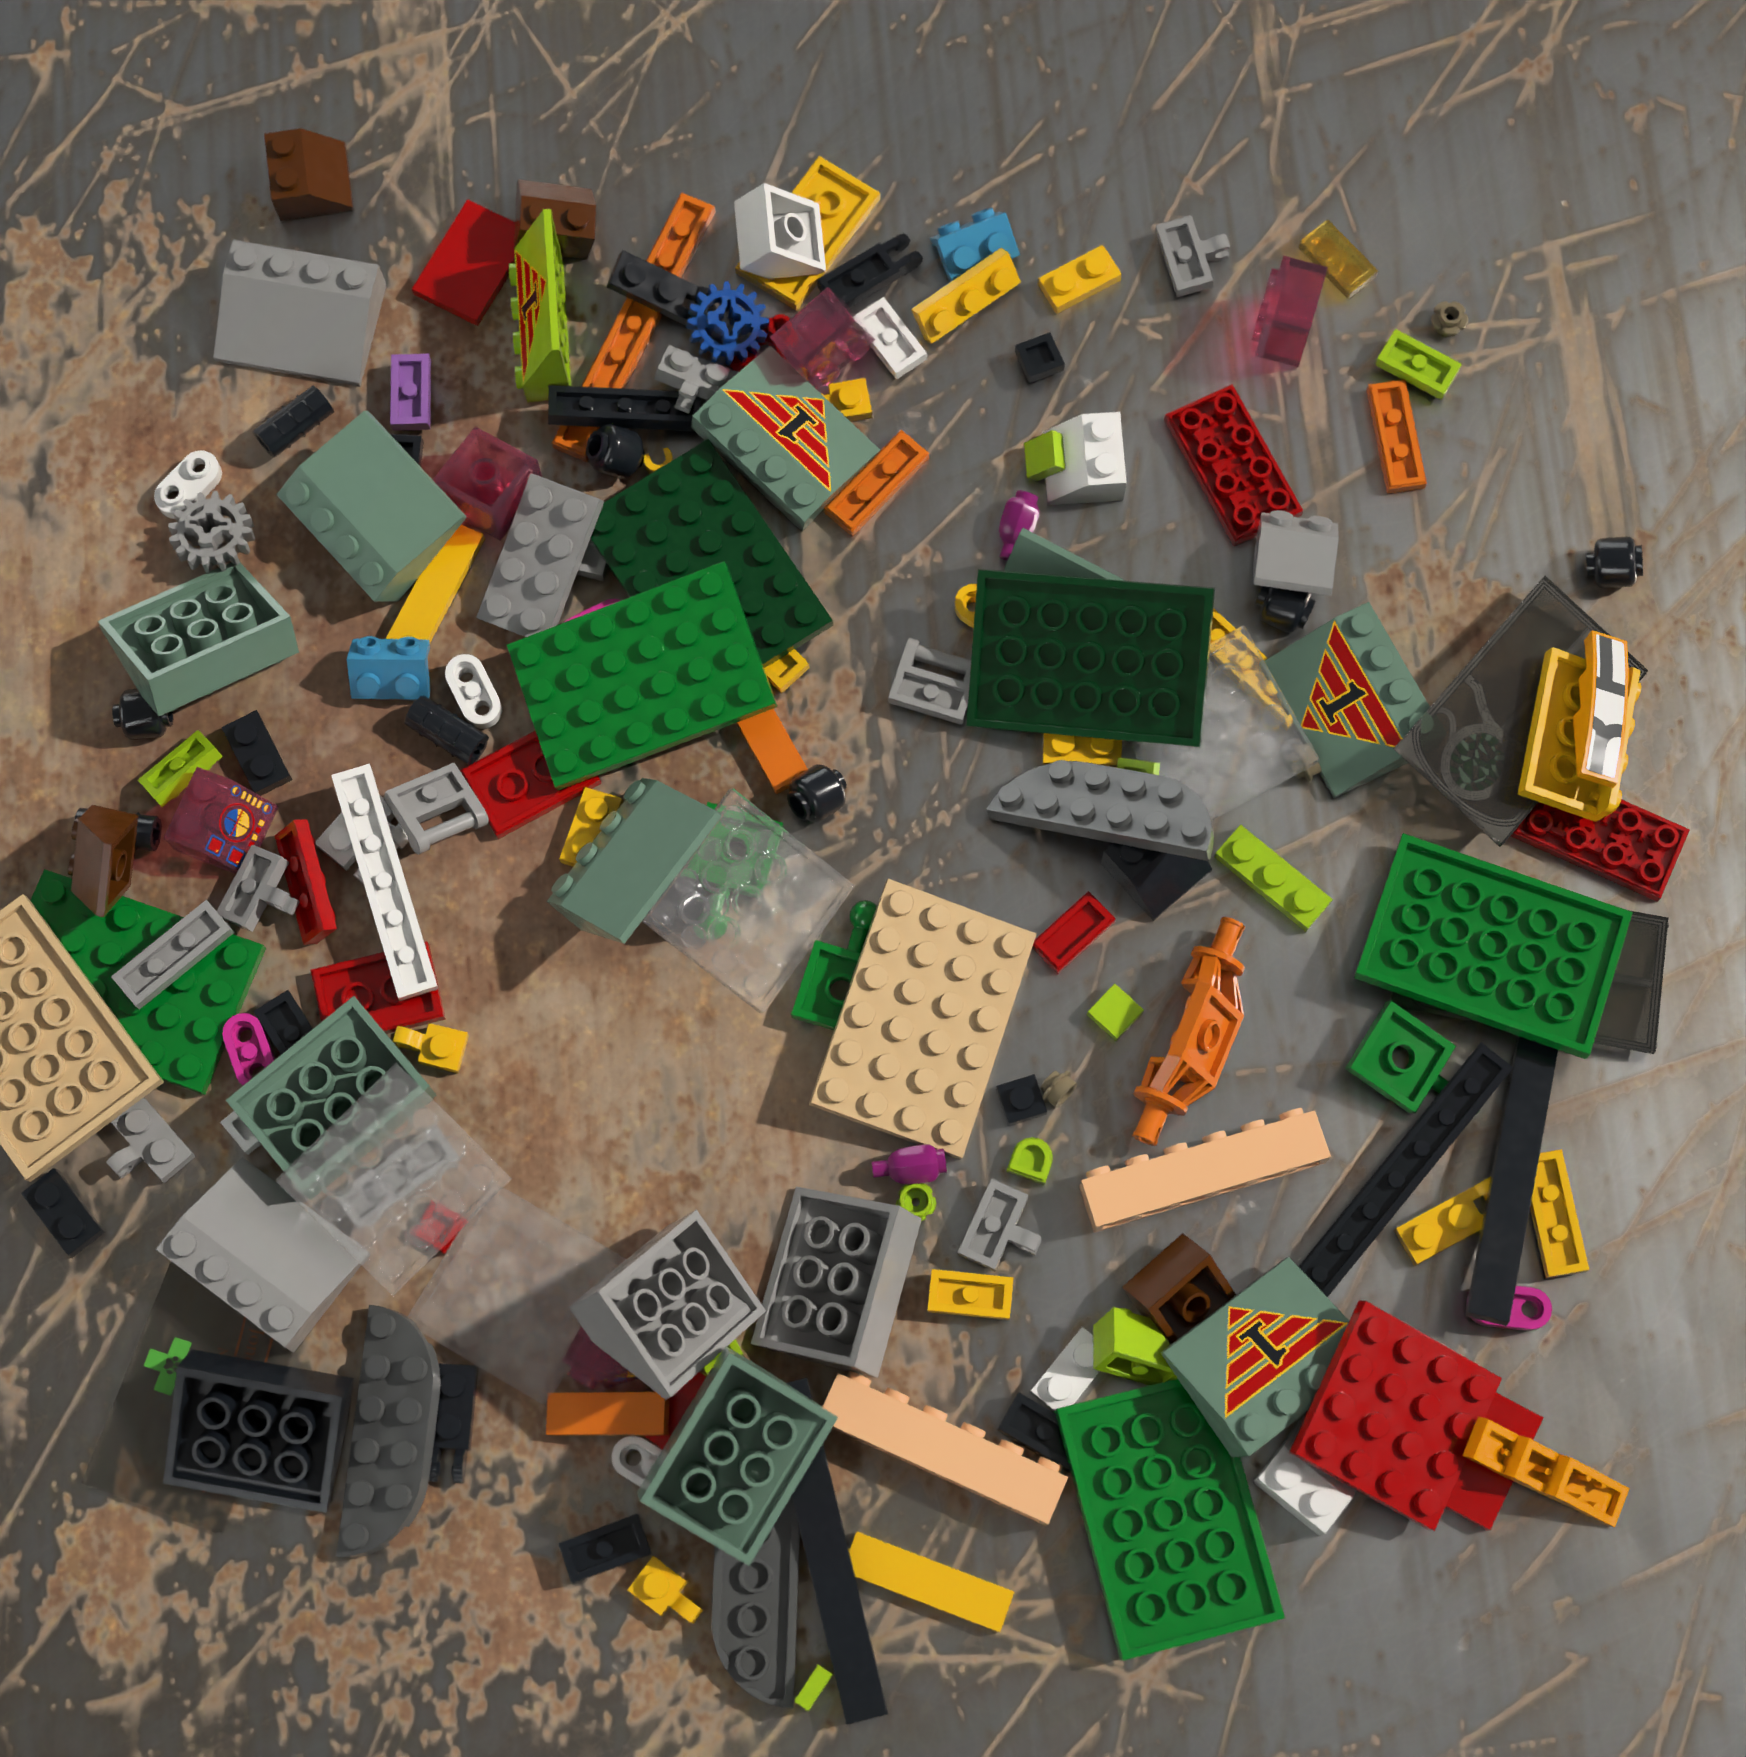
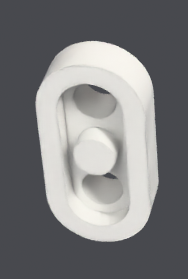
M194 451L190 453L157 486L154 499L162 514L175 519L174 510L183 512L186 510L183 502L185 499L194 504L198 502L197 493L201 492L206 497L218 485L222 477V470L215 456L207 451ZM197 465H205L201 472H194V468ZM171 492H179L175 499H167Z
M461 654L452 658L446 666L445 677L466 721L479 729L492 727L499 721L502 715V704L482 663L478 658L469 654ZM465 673L473 674V678L469 682H462L460 678ZM480 706L490 707L485 715H478L476 713Z
M627 1436L619 1440L614 1446L611 1456L612 1464L620 1475L641 1486L662 1450L639 1436ZM633 1450L641 1453V1461L636 1466H630L626 1461L627 1454Z

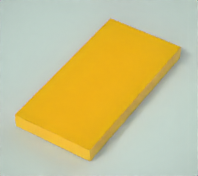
M818 156L791 192L819 203L826 271L880 200V192ZM740 261L735 267L737 275L798 311L815 288L817 280L826 273L825 271L822 274L767 279L741 270Z

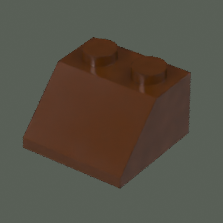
M302 128L264 133L271 200L280 221L354 211L347 150L344 141Z
M518 179L514 248L542 210L551 209L562 256L588 259L595 240L596 203L592 189Z
M91 805L81 817L78 816L75 819L72 827L71 837L73 840H76V847L69 861L68 875L73 876L71 891L96 916L105 917L131 887L138 815Z
M1184 1233L1177 1237L1122 1286L1142 1316L1149 1317L1170 1344L1174 1343L1236 1296L1211 1255Z

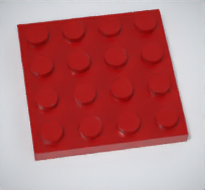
M1359 1300L1289 1453L1420 1526L1435 1531L1467 1459L1463 1456L1476 1420L1478 1417L1485 1418L1502 1378L1368 1301Z

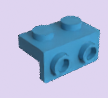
M991 207L972 214L973 221L960 226L958 221H954L937 228L939 234L931 237L930 240L932 245L937 246L949 282L1000 248L1008 251L1011 259L1020 256L1006 212L994 213Z
M366 636L360 639H353L347 656L351 699H418L423 695L429 698L431 693L428 668L430 641L414 637L378 639L377 637Z

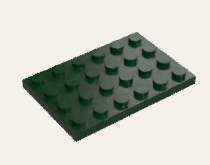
M708 439L604 502L590 540L628 597L725 561L764 668L833 626V620Z
M978 569L966 726L1201 747L1215 588Z

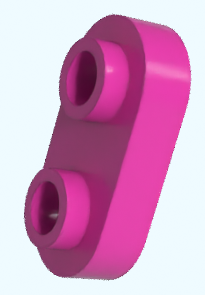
M239 1013L227 1020L223 1027V1040L235 1075L240 1084L245 1085L253 1078L252 1073L256 1067L263 1066L266 1068L275 1060V1056L267 1033L255 1016L248 1013ZM245 1030H251V1039L247 1042H241V1033Z
M1516 1286L1510 1322L1507 1326L1473 1317L1471 1319L1482 1326L1533 1331L1544 1326L1549 1321L1552 1315V1304L1549 1297L1543 1291L1532 1287ZM1523 1303H1529L1533 1306L1535 1311L1533 1317H1526L1522 1313Z

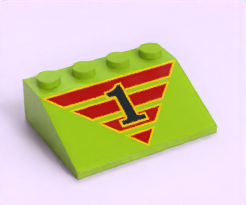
M543 209L514 248L515 263H509L511 286H517V297L511 298L513 320H519V331L513 332V345L515 355L521 354V366H515V380L517 389L524 390L527 402L548 401L549 385L571 386L564 263L551 209Z

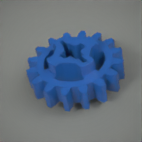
M725 281L722 290L719 291L714 284H710L708 296L699 292L695 299L697 304L690 305L688 314L692 318L687 320L686 328L695 331L691 334L689 341L690 343H701L698 351L700 355L705 354L707 351L711 352V362L716 363L719 356L725 358L726 365L731 366L733 357L737 356L741 363H744L748 357L747 351L756 355L760 349L757 342L764 343L767 337V333L762 329L768 327L769 318L760 317L764 313L766 306L765 304H754L757 296L755 291L748 296L743 294L744 285L741 283L736 291L731 290L729 281ZM719 302V307L715 311H708L707 314H704L710 306ZM725 312L727 313L729 324L733 326L730 335L726 323L722 321ZM748 333H751L744 342L736 344L740 336H747Z

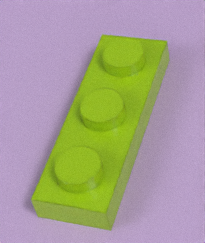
M1241 824L1215 853L1214 858L1305 932H1307L1333 900Z

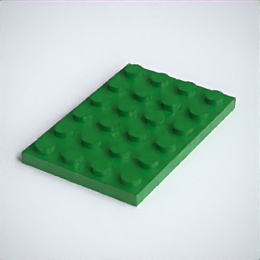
M725 561L507 644L554 787L558 791L778 707Z
M1403 833L1399 840L1354 978L1587 1059L1593 1047L1633 912Z
M44 869L30 900L161 1079L205 1095L225 1049L222 1035L223 1027L229 1018L240 1013L266 947L263 944L232 934L139 1010L111 976L184 917L124 896L118 900L105 917L96 916L71 891L72 878Z
M1179 1379L1055 1410L1120 1661L1285 1619L1241 1457H1231Z

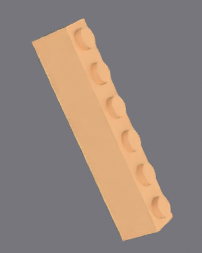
M1296 1108L1280 1114V1121L1265 1125L1263 1119L1252 1121L1240 1127L1242 1132L1226 1136L1225 1131L1212 1133L1203 1137V1144L1188 1148L1187 1143H1179L1163 1150L1164 1155L1149 1160L1148 1154H1143L1124 1161L1126 1167L1110 1171L1109 1166H1102L1086 1172L1087 1178L1081 1180L1079 1188L1093 1232L1096 1233L1325 1164L1331 1155L1316 1111L1303 1113L1302 1108Z
M849 1371L847 1377L837 1373L823 1405L825 1409L838 1417L832 1427L833 1430L1044 1526L1049 1524L1068 1479L1067 1476L1060 1473L1063 1468L1061 1465L1043 1457H1039L1037 1463L1022 1456L1023 1448L1001 1439L999 1445L983 1439L986 1432L971 1424L963 1422L961 1428L945 1422L948 1416L946 1413L928 1405L924 1406L923 1411L907 1404L910 1399L908 1396L893 1389L887 1388L883 1394L870 1388L869 1386L872 1381L858 1373Z

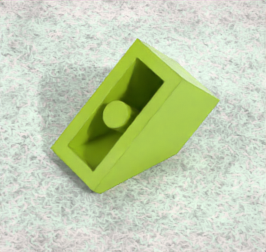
M1113 1307L1093 1325V1369L1147 1385L1178 1379L1160 1353L1171 1344L1149 1317L1135 1314L1126 1308Z

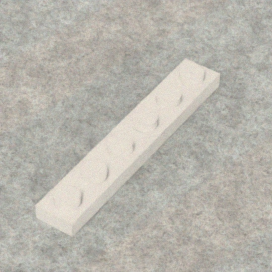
M366 764L331 775L398 999L402 1001L437 990L438 985L370 764Z

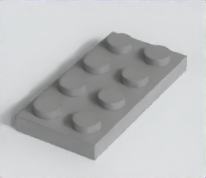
M531 473L476 618L524 637L557 626L604 501Z

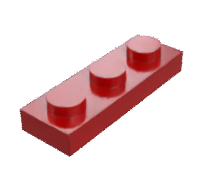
M293 820L274 836L279 855L289 861L284 874L290 896L300 901L295 910V915L303 945L318 944L337 929L335 912L330 905L325 886V875L320 868L316 853V842L311 834L308 820Z

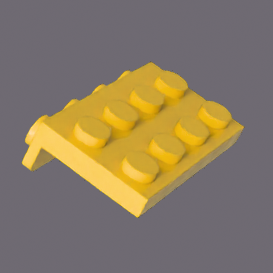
M1552 647L1544 655L1518 795L1596 822L1614 812L1621 802L1622 792L1619 790L1621 776L1628 764V754H1626L1627 743L1635 727V720L1632 718L1635 702L1641 693V683H1639L1640 670L1633 667L1629 668L1628 709L1624 747L1618 783L1614 788L1577 777L1573 717L1581 708L1578 678L1586 670V659Z

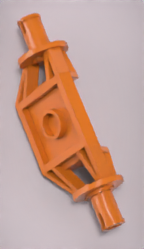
M1229 917L1221 918L1219 928L1210 948L1194 946L1191 956L1193 959L1181 982V985L1191 995L1186 1001L1185 1012L1180 1025L1171 1037L1167 1056L1150 1057L1141 1086H1136L1133 1092L1136 1098L1146 1104L1136 1130L1132 1137H1135L1136 1140L1142 1143L1156 1146L1168 1114L1185 1116L1188 1110L1187 1106L1216 1087L1244 1018L1237 976H1242L1245 967L1233 957L1241 934L1245 930V926L1235 919ZM1178 1080L1185 1083L1172 1096L1167 1094Z

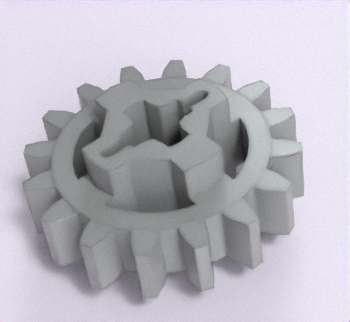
M213 491L211 499H205L201 492L197 493L198 502L194 504L185 499L183 502L186 510L184 512L174 510L173 514L177 522L169 523L168 525L172 535L169 540L181 562L187 560L192 570H195L202 564L206 573L211 572L213 565H218L222 572L226 571L225 562L228 561L238 565L240 561L237 554L239 552L249 554L250 549L247 542L255 540L252 531L254 524L250 514H247L245 505L242 502L236 504L231 494L227 495L224 500H221L218 491ZM223 514L229 516L230 518H224ZM193 546H200V550L194 548Z

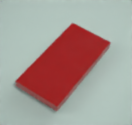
M1233 384L1165 414L1164 421L1234 547L1257 537L1261 512L1271 513L1272 511L1280 510L1291 513L1293 517L1302 516L1303 509Z
M1622 799L1614 812L1596 822L1537 802L1513 830L1511 837L1658 902L1662 897L1690 829Z

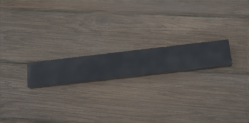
M1517 1036L1512 1061V1067L1514 1068L1510 1072L1465 1314V1316L1507 1326L1510 1322L1558 1055L1557 1049Z
M1482 1042L1298 1266L1327 1298L1514 1068Z
M808 1378L786 1383L813 1400ZM822 1444L793 1492L792 1498L846 1724L849 1725L888 1715L889 1712L824 1444Z

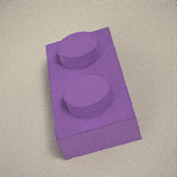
M391 355L390 426L392 430H430V355Z

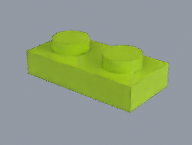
M1397 329L1393 331L1375 363L1376 366L1402 380L1406 379V382L1440 400L1443 399L1462 365Z
M197 730L139 778L138 781L157 803L163 807L169 801L179 796L182 790L201 774L210 770L213 764L223 756Z

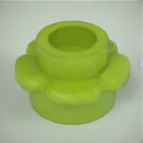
M906 1184L898 1192L899 1199L896 1201V1205L921 1218V1222L926 1219L928 1214L931 1215L936 1208V1199L932 1196V1189L927 1184ZM913 1199H919L920 1204L918 1206H914L912 1204Z

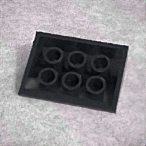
M191 1349L177 1367L163 1484L327 1513L348 1423L354 1378Z

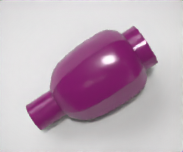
M1018 490L1015 497L1008 499L999 525V535L1003 541L999 558L1008 561L1022 528L1034 533L1040 516V510L1037 505L1038 497L1036 495Z
M930 1144L899 1148L891 1153L888 1160L872 1162L873 1178L890 1176L895 1182L901 1184L932 1182L939 1174L947 1173L944 1148L935 1149Z

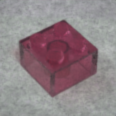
M1283 255L1280 269H1271L1252 340L1258 342L1255 356L1299 368L1328 267Z
M829 287L770 336L771 340L794 369L817 389L822 385L826 386L834 382L839 377L840 370L851 360L856 361L868 352L869 345L875 341L874 337L850 307Z
M475 426L433 478V481L467 516L464 520L465 522L501 540L511 527L530 474L532 473L540 477L542 475L537 459Z

